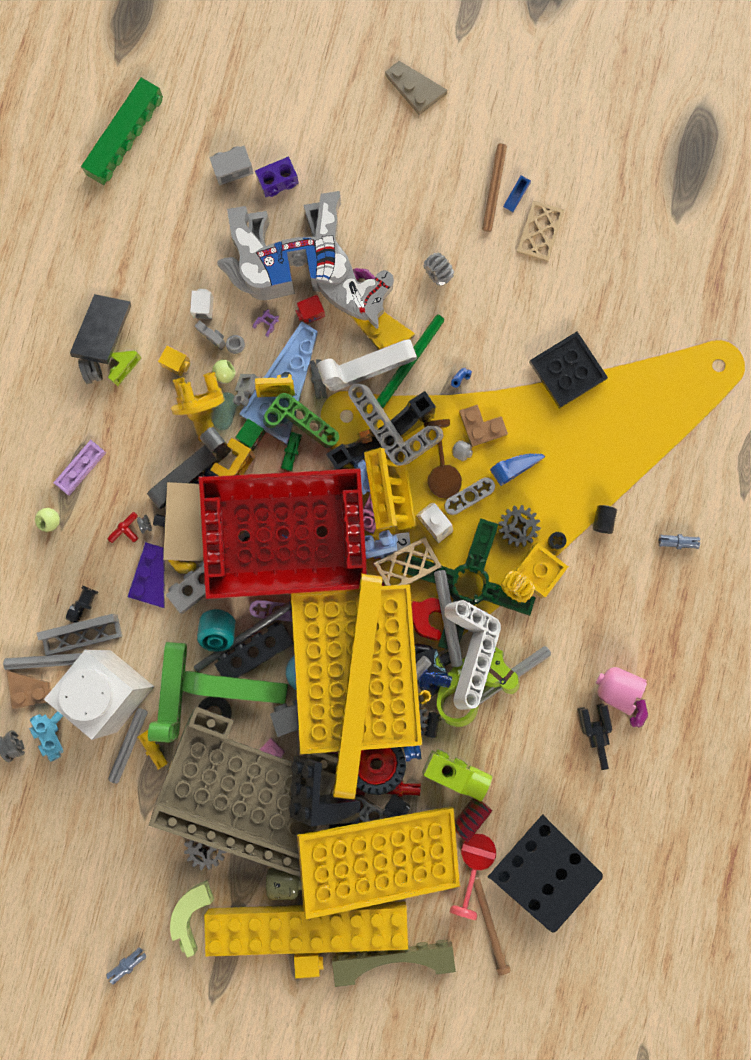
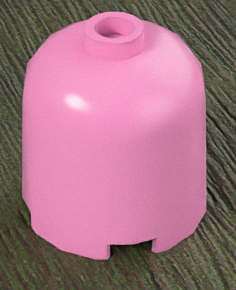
M612 667L605 674L600 673L596 684L599 685L597 690L598 696L607 704L631 715L636 709V706L633 704L636 698L641 699L647 680L623 669Z

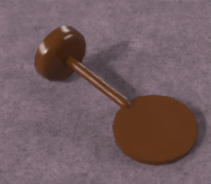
M450 419L424 422V428L427 426H437L441 429L450 426ZM441 440L437 443L440 466L435 467L430 472L428 486L435 496L450 498L459 492L462 478L455 467L445 465Z

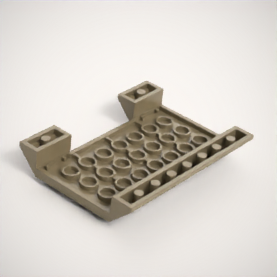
M195 706L185 726L155 802L149 826L301 877L297 835L315 832L317 826H309L290 817L289 805L291 804L290 787L293 777V762L228 739L227 737L234 720ZM325 753L304 754L303 757L322 763L320 795L329 794L335 780L338 758Z

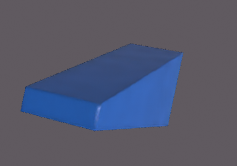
M520 175L503 207L514 212L530 186L531 180Z

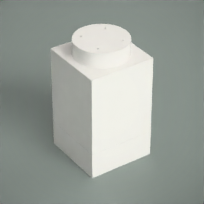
M84 650L44 700L93 740L117 733L154 686L111 650Z

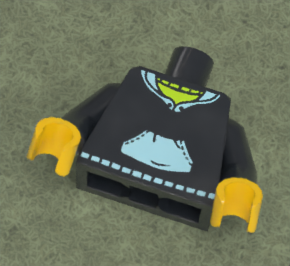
M417 643L414 644L416 663L422 656L427 657L431 661L428 669L417 679V684L421 690L418 696L422 695L424 697V701L421 702V704H424L439 692L441 684L446 677L445 675L448 674L445 666L451 664L449 652L439 655L437 649H433L430 645Z

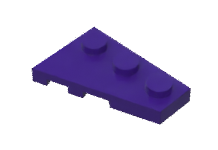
M145 542L127 597L165 608V560H163V547Z

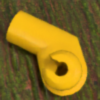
M168 560L179 574H187L190 571H194L197 567L194 561L187 563L180 560Z

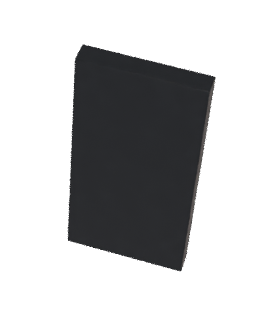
M94 294L71 348V357L108 364L131 308V302Z

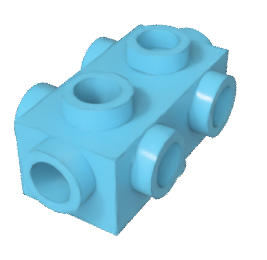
M58 711L51 719L46 714L43 716L39 714L30 719L32 727L29 730L33 738H38L41 743L38 746L41 755H46L50 762L60 758V754L63 753V748L55 734L59 730L56 724L63 717Z

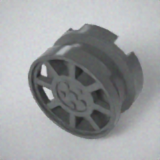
M78 359L79 369L86 384H91L94 380L97 382L103 380L99 362Z
M13 730L7 732L4 737L0 736V755L6 762H11L14 758L25 754L22 751L25 749L22 740L19 741L17 738L19 735Z

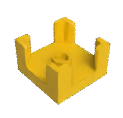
M231 437L227 446L232 449V453L237 458L232 462L229 470L215 463L211 471L218 476L244 475L256 457L250 448Z
M536 543L528 551L529 554L520 566L516 567L514 571L529 577V580L533 581L535 586L534 593L540 598H546L569 566L539 543Z

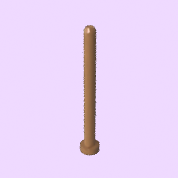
M475 876L473 885L497 960L498 968L496 971L499 976L511 972L510 965L505 963L481 880L478 876Z

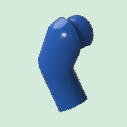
M461 368L453 377L451 385L455 388L459 387L463 378L466 380L470 379L472 371Z

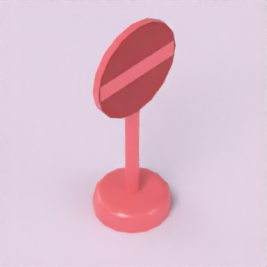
M474 834L468 843L464 840L461 847V855L463 861L468 867L472 868L463 907L453 905L449 911L452 914L472 920H477V913L467 908L476 871L489 868L496 859L495 844L490 837L484 834Z

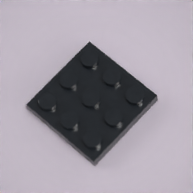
M578 331L529 361L559 409L608 379Z

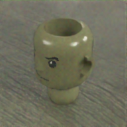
M273 867L268 869L266 874V893L268 898L272 900H292L297 898L299 890H302L301 877Z

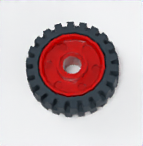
M401 747L361 750L357 788L371 795L387 794L393 791L401 783L406 771V760ZM374 760L382 762V766L379 769L371 767Z

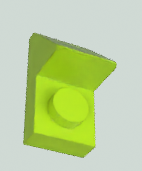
M135 350L112 353L111 357L119 364L110 370L108 378L115 385L119 386L141 360V356Z

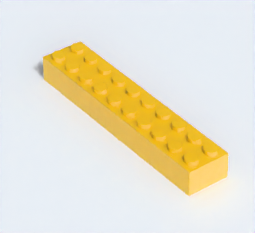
M406 901L386 902L311 919L304 917L303 905L208 908L204 915L205 957L408 950Z

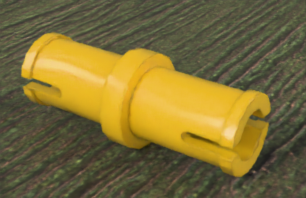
M148 730L137 736L146 750L145 754L150 756L157 770L169 763L160 751L159 744L156 745L154 741H148Z

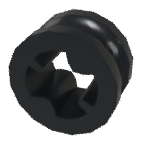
M555 532L548 538L549 546L555 550L563 548L567 542L566 536L561 532ZM554 536L556 538L560 537L562 539L560 541L562 543L561 545L553 544L552 541L555 540L553 539Z

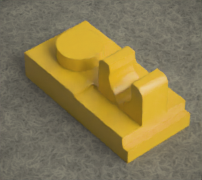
M288 374V378H281V375H277V378H255L257 397H278L282 393L295 396L294 381L291 374Z

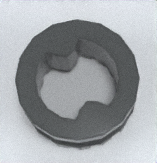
M144 515L143 518L137 517V523L142 534L146 530L152 531L151 522H149L150 520L147 515Z

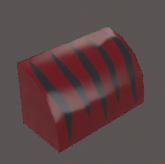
M472 798L455 819V832L468 843L492 813V809L483 801Z

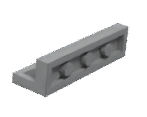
M109 614L37 632L38 640L43 641L45 655L47 656L122 637L118 614ZM114 623L116 634L109 636L103 632L108 624ZM93 628L99 632L94 640H89L85 637L89 629ZM72 633L80 637L74 645L66 642ZM56 638L61 641L57 649L50 650L49 639Z

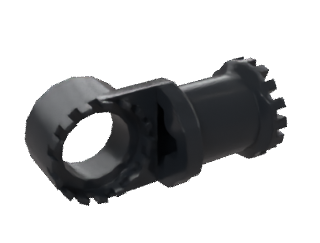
M82 585L80 597L68 609L66 620L73 623L79 622V617H82L84 608L91 610L92 601L95 595H98V591L91 590V588Z

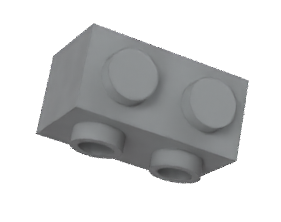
M245 145L241 147L236 146L230 151L219 152L209 157L219 186L254 174Z

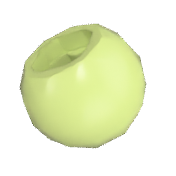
M227 360L217 361L212 368L217 381L222 384L231 382L235 377L236 371Z
M43 508L37 512L35 523L40 530L50 532L58 527L60 517L55 510Z

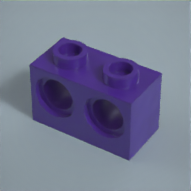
M289 156L255 170L256 178L265 198L276 196L279 192L285 189L290 190L299 184L298 175ZM285 173L290 174L288 177L282 176ZM269 180L273 181L271 184H265Z

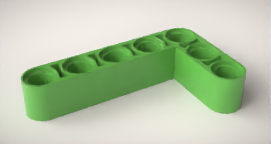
M166 642L158 720L151 722L149 725L148 741L170 743L178 739L183 698L182 686L187 655L186 643Z
M185 671L182 691L195 695L282 704L286 703L288 684L214 676L192 671Z

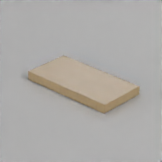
M167 482L163 560L203 561L199 484Z

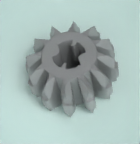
M434 253L424 261L426 273L437 285L443 286L454 277L452 265L441 253Z

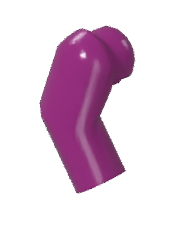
M353 269L357 281L359 278L365 280L375 279V276L368 269Z
M645 699L635 701L638 713L636 717L630 718V725L632 727H642L648 718Z

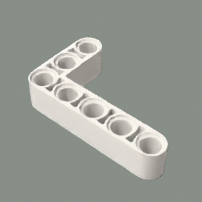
M404 340L342 365H338L333 359H326L317 363V368L323 384L330 391H337L416 360L417 356L411 340Z
M461 600L446 605L444 612L450 621L473 633L453 700L456 708L465 710L476 708L480 703L501 625L497 618Z

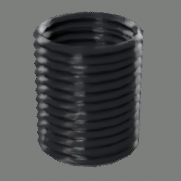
M598 505L593 530L612 534L618 510L611 506Z

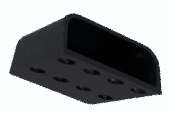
M542 814L487 877L545 928L554 933L602 880L603 874Z

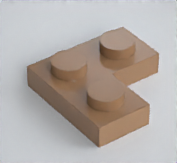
M478 405L459 411L472 447L508 435L502 416L484 422Z

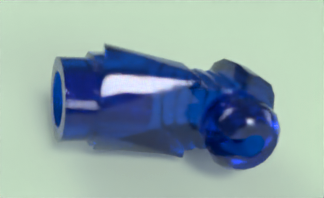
M426 670L419 677L421 681L419 686L423 689H429L431 683L449 688L452 676L442 672L430 673Z

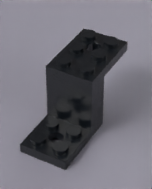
M294 756L292 764L293 777L290 787V817L309 826L329 825V829L358 824L360 801L333 797V794L320 795L322 763L303 756Z

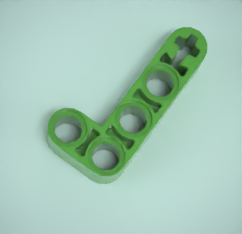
M287 393L280 394L263 416V423L268 428L276 427L284 417L325 448L333 447L339 440V434L334 428ZM285 399L288 402V407H281L279 400ZM301 411L303 419H297L294 412ZM274 414L277 417V421L274 423L270 422L267 415ZM311 422H315L318 425V431L310 429ZM324 429L323 434L319 436L318 434ZM331 435V441L327 442V436Z

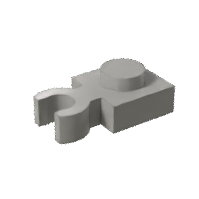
M200 320L195 325L197 330L220 350L226 345L223 340L224 336L218 330H211Z
M240 374L235 388L238 394L233 399L235 405L240 406V403L244 406L248 405V396L253 394L255 390V378H259L255 374Z

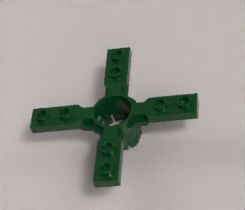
M482 518L479 520L464 565H460L455 569L441 565V568L420 578L421 580L436 584L434 573L445 570L453 602L464 600L472 605H476L485 600L528 616L531 615L536 597L531 596L526 603L518 602L507 596V593L503 592L501 585L489 582V576L484 571L499 524ZM407 554L405 563L408 561L409 554ZM412 556L409 564L421 567L423 559ZM425 560L423 568L429 569L435 566V563ZM403 566V569H402V572H401V573L404 574V571H405V567H406V566ZM408 567L406 575L414 577L419 574V570ZM465 570L478 573L483 581L481 594L479 596L475 594L474 599L459 595L454 586L459 577L458 573L462 572L464 574ZM456 624L460 644L464 628ZM443 629L438 646L448 649L445 629Z

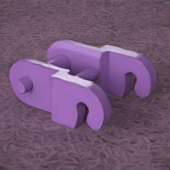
M269 309L264 311L262 317H258L252 326L255 329L256 325H259L260 322L269 325L270 328L266 332V337H269V334L274 331V325L276 322H279V316L275 317L270 314ZM267 316L273 320L271 323L265 320Z

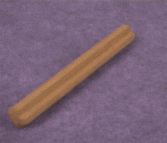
M499 143L496 149L482 230L491 232L493 228L507 145Z

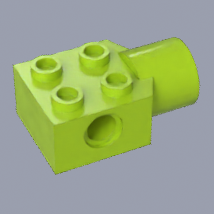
M439 749L436 752L431 751L422 771L423 776L479 801L484 799L492 781V775L471 765L467 767L468 764L456 757L452 760L446 752ZM444 766H451L449 773H442Z

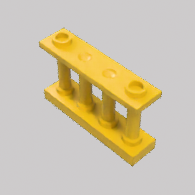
M384 448L364 452L376 529L398 526V530L416 527L407 465H395L388 455L386 456ZM399 452L398 460L403 462L405 455L403 452Z

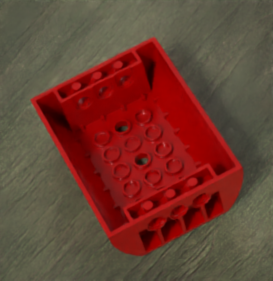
M361 469L199 477L206 599L359 589L361 574H367ZM319 526L327 528V535L325 537L317 535L316 530ZM286 528L288 530L289 536L287 539L283 540L278 537L279 529ZM243 530L248 531L250 534V538L246 542H242L238 537L239 533Z

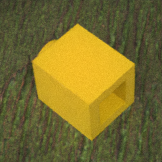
M168 345L158 360L161 367L179 376H182L183 372L186 373L190 366V360L187 355Z
M320 953L295 954V979L320 977L321 970H324V958L320 957Z

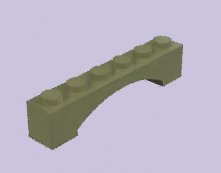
M438 940L436 944L420 942L416 946L408 947V950L356 951L355 954H348V952L337 953L336 956H333L332 960L335 987L355 985V980L365 972L381 965L398 962L424 965L435 970L436 974L456 972L452 942H448V940Z

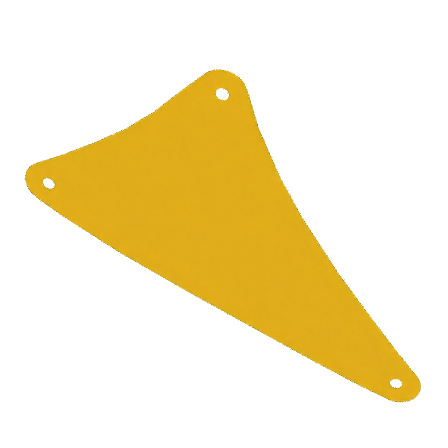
M714 340L660 356L603 369L608 377L606 381L560 409L542 382L495 391L454 395H428L436 406L434 418L430 421L450 419V426L442 428V446L445 465L455 467L461 475L462 485L459 492L483 478L493 480L495 489L492 494L456 515L448 514L444 508L448 498L435 496L428 486L430 472L435 467L440 466L438 445L436 444L407 464L416 527L398 530V526H393L385 529H375L373 534L364 530L365 536L371 535L374 541L380 540L379 533L389 530L391 534L409 532L410 544L426 537L440 565L455 569L466 563L480 518L498 524L504 521L500 517L502 514L507 516L505 512L507 509L512 512L513 506H516L517 510H519L520 506L523 505L525 511L531 508V515L533 513L537 514L534 519L540 520L536 526L541 529L535 531L538 537H531L533 539L531 544L526 541L525 547L521 543H519L518 547H515V542L508 545V538L502 540L504 533H499L502 526L498 525L484 571L489 576V582L501 585L506 574L520 566L534 544L539 543L554 556H558L595 521L598 505L612 506L685 438L742 379L745 372L743 355L733 344L722 340ZM717 359L725 363V369L722 372H717L712 367L713 362ZM348 391L337 392L325 401L321 409V419L339 434V440L331 447V450L342 443L344 445L350 444L372 433L349 397ZM356 392L358 398L363 394L362 392ZM373 394L376 400L380 394ZM418 395L392 396L383 410L391 420L406 407L411 399ZM371 403L367 406V412L369 414L373 411V406ZM478 405L484 422L502 416L508 435L472 447L471 451H473V454L465 461H461L453 456L452 450L456 442L465 441L470 444L459 413L460 410ZM350 410L353 413L352 421L348 423L343 422L340 418L341 412ZM381 419L377 422L378 429L384 425ZM424 425L403 437V441H407L424 429ZM435 430L429 432L431 440L436 438ZM331 435L327 436L328 442L331 441ZM416 440L413 448L418 451L421 444ZM523 454H543L545 456L543 460L500 486L490 471L497 463ZM482 483V488L477 490L479 497L482 496L479 494L485 489L487 492L489 491L490 484ZM468 491L464 494V498L466 501L471 502L475 499V495L473 492ZM370 492L362 494L363 508L367 503ZM460 496L457 497L459 498L458 502H450L449 509L456 511L457 505L461 503L463 507L465 506ZM430 503H435L453 527V532L440 543H437L416 517ZM521 514L524 519L529 520L525 515ZM512 516L508 519L507 525L513 522ZM519 522L515 525V528H519L520 531L524 527ZM532 527L526 530V537L530 534ZM555 532L563 533L567 540L566 545L559 550L552 549L548 544L549 536ZM509 533L514 538H517V535ZM553 537V539H555L554 541H552L554 545L562 544L560 542L562 540L560 537ZM423 543L414 547V551L425 554L426 547ZM402 553L396 557V560L405 562L407 554L410 553ZM412 554V556L423 559L421 556ZM371 557L366 559L368 575L380 576L373 563L381 560V558L375 559ZM387 561L380 564L381 569L389 572L392 562ZM394 563L392 573L403 576V573H401L403 565ZM465 570L464 574L462 572L458 573L459 577L454 586L459 595L469 597V599H474L475 594L479 596L483 588V581L479 574L469 570ZM390 576L389 583L390 585H398L401 583V579ZM421 579L410 583L411 603L413 601L422 602L431 597L439 599L436 584ZM485 600L473 605L488 614H491L500 607ZM434 612L429 615L428 621L432 627L440 630L442 635L444 629L442 613ZM413 626L414 644L430 645L433 649H437L438 653L445 650V648L438 646L440 640L434 641L419 636ZM464 628L463 635L469 630Z

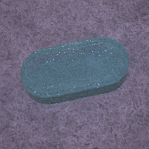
M229 392L223 393L224 402L216 406L213 415V424L220 430H226L232 425L237 405L233 403L235 396Z

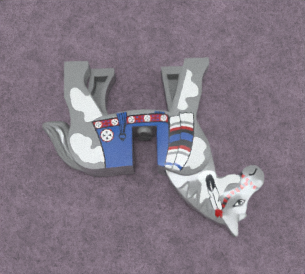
M340 191L323 193L320 196V202L304 205L312 237L290 238L268 246L265 245V235L269 226L267 211L248 214L246 206L227 209L231 237L239 251L240 261L234 257H228L218 260L217 265L226 273L234 286L243 292L249 293L258 300L265 301L295 294L290 266L300 267L308 263L313 291L321 292L339 310L355 318L369 320L375 328H378V318L384 313L383 301L393 290L394 283L393 275L386 270L380 271L375 279H368L361 283L357 282L348 256L336 242L338 230L337 213L341 205Z

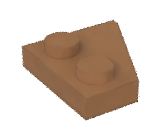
M14 671L7 672L12 709L47 703L44 699L51 691L50 682L18 674Z

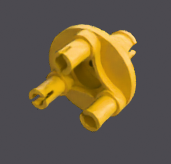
M215 372L203 374L208 391L198 395L193 394L191 382L186 384L184 377L172 380L177 394V404L171 407L172 414H187V417L193 421L200 442H202L200 436L209 428L214 427L211 417L213 407L224 402V396L221 388L218 386Z

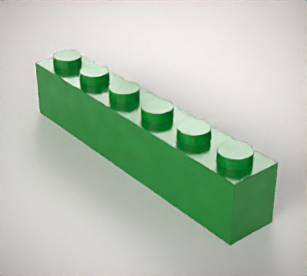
M142 77L139 79L81 165L85 175L102 185H105L112 178L114 170L122 163L124 155L132 148L136 137L141 135L146 122L151 120L156 107L161 105L163 96L159 87Z

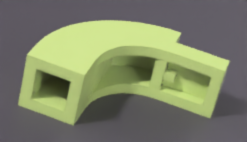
M208 880L190 888L178 901L171 916L170 932L172 941L181 939L179 945L187 958L195 955L198 950L190 927L191 915L195 910L211 904L214 900Z

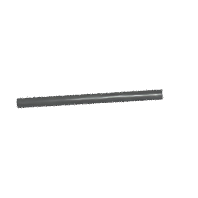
M287 602L234 638V643L229 649L212 653L194 665V669L197 672L201 671L216 661L218 657L229 652L291 610V602Z

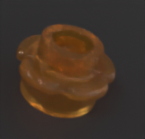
M371 429L357 433V441H361L362 444L373 441L372 437L375 435Z

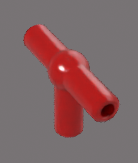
M132 512L123 522H120L107 538L108 541L113 543L124 533L135 543L139 537L128 527L138 517L137 513Z

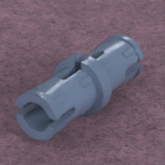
M682 534L677 536L659 535V547H676V549L680 550L682 548L699 549L700 542H698L700 537L682 536Z
M138 947L130 956L120 960V964L106 974L107 979L111 978L114 974L116 975L109 982L114 985L126 973L130 974L136 965L146 959L145 952L137 957L143 951Z

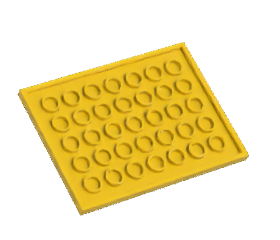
M410 584L381 586L361 750L422 745ZM359 589L291 593L300 754L339 751Z

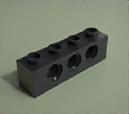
M274 623L267 628L268 632L262 635L260 632L251 637L252 641L247 645L241 643L234 648L235 652L228 655V653H225L218 657V662L214 665L219 674L223 677L239 678L294 645V641L284 624L278 625V623ZM270 636L276 640L272 648L266 645V639ZM254 646L259 650V654L255 658L249 654L250 648ZM235 657H240L242 660V665L239 668L233 666L232 662Z

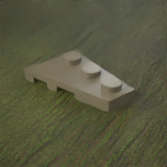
M400 61L385 71V76L418 115L447 94V89Z

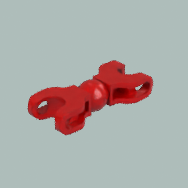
M431 597L422 602L413 601L411 603L412 620L417 634L434 641L440 640L442 636L440 630L432 627L428 621L430 614L434 612L441 613L439 599Z

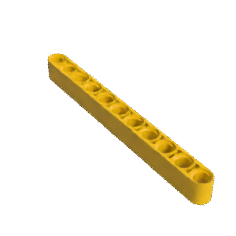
M361 574L333 797L355 799L382 576Z

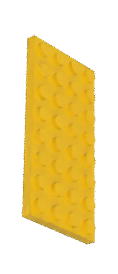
M451 806L297 835L303 909L306 919L460 887L454 808Z

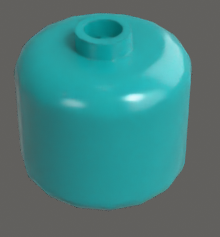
M212 609L204 612L199 618L197 633L199 645L211 652H221L229 649L234 643L236 624L234 617L229 612L221 609Z

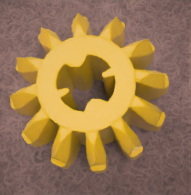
M510 571L501 583L503 592L518 602L526 603L535 590L533 581L518 571Z

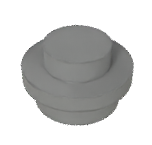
M232 335L227 339L226 347L230 353L238 354L244 350L245 342L241 336Z

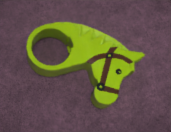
M495 647L485 686L501 687L505 693L514 694L520 687L518 675L504 663L503 651ZM463 665L453 667L441 684L437 697V709L442 719L454 727H463L470 724L475 719L479 707L478 705L476 708L470 709L469 713L461 718H451L443 711L446 698L456 692Z

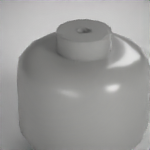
M465 441L456 442L452 450L453 456L461 461H465L473 454V451H471L472 446Z

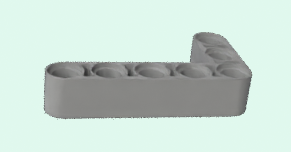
M353 384L349 388V397L395 465L409 464L442 440L443 431L440 427L427 426L404 442L366 385ZM358 388H361L363 391L360 398L356 395ZM371 403L373 406V411L369 414L367 412V406ZM380 419L384 423V426L381 430H379L377 427V422ZM432 429L437 433L434 440L429 438V432ZM390 435L394 437V444L392 446L387 442ZM416 440L421 444L418 451L413 448ZM401 451L405 455L403 462L398 460V454Z

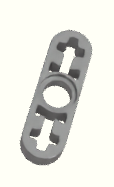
M483 478L448 498L444 505L445 511L450 515H456L489 496L495 489L493 480ZM482 483L490 484L489 491L487 492L486 489L481 491L479 494L482 496L479 497L477 490L482 488ZM468 491L473 492L475 495V499L471 502L466 501L464 498V494ZM460 496L465 506L463 507L461 503L457 505L456 511L449 509L450 502H458L459 498L457 497Z

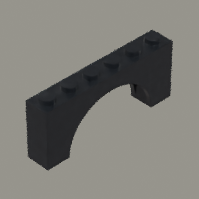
M426 391L411 399L406 407L390 421L401 438L424 425V422L433 419L436 406ZM372 432L353 443L346 445L342 443L328 452L326 456L333 470L355 469L354 464L361 460L365 461L364 452L383 447ZM391 435L387 439L390 446L394 444V437Z

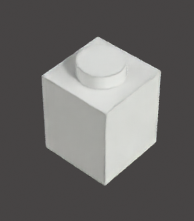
M207 289L192 291L190 313L193 318L212 319L214 297L211 291Z

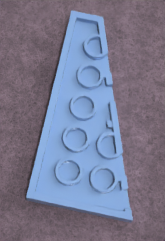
M302 321L264 376V378H277V375H281V378H288V374H291L295 390V396L292 397L297 401H300L318 334L317 330ZM255 390L249 399L248 405L244 406L239 413L240 416L250 419L264 428L265 432L288 445L293 423L284 417L276 427H266L263 423V416L277 397H257ZM280 399L279 405L286 408L288 407V402L285 399ZM274 414L267 415L270 422L274 423L277 421V417Z

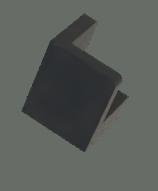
M393 794L385 805L383 814L389 818L406 815L410 809V804Z

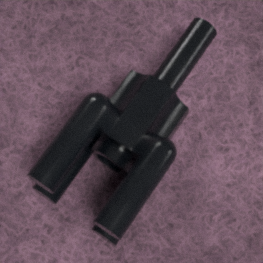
M604 703L596 704L600 721L595 722L590 721L588 708H577L582 733L589 738L591 748L597 747L601 770L609 769L604 747L610 745L608 733H611L613 730L608 705H604Z

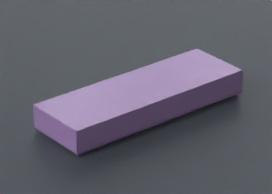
M90 440L53 483L70 496L106 452Z

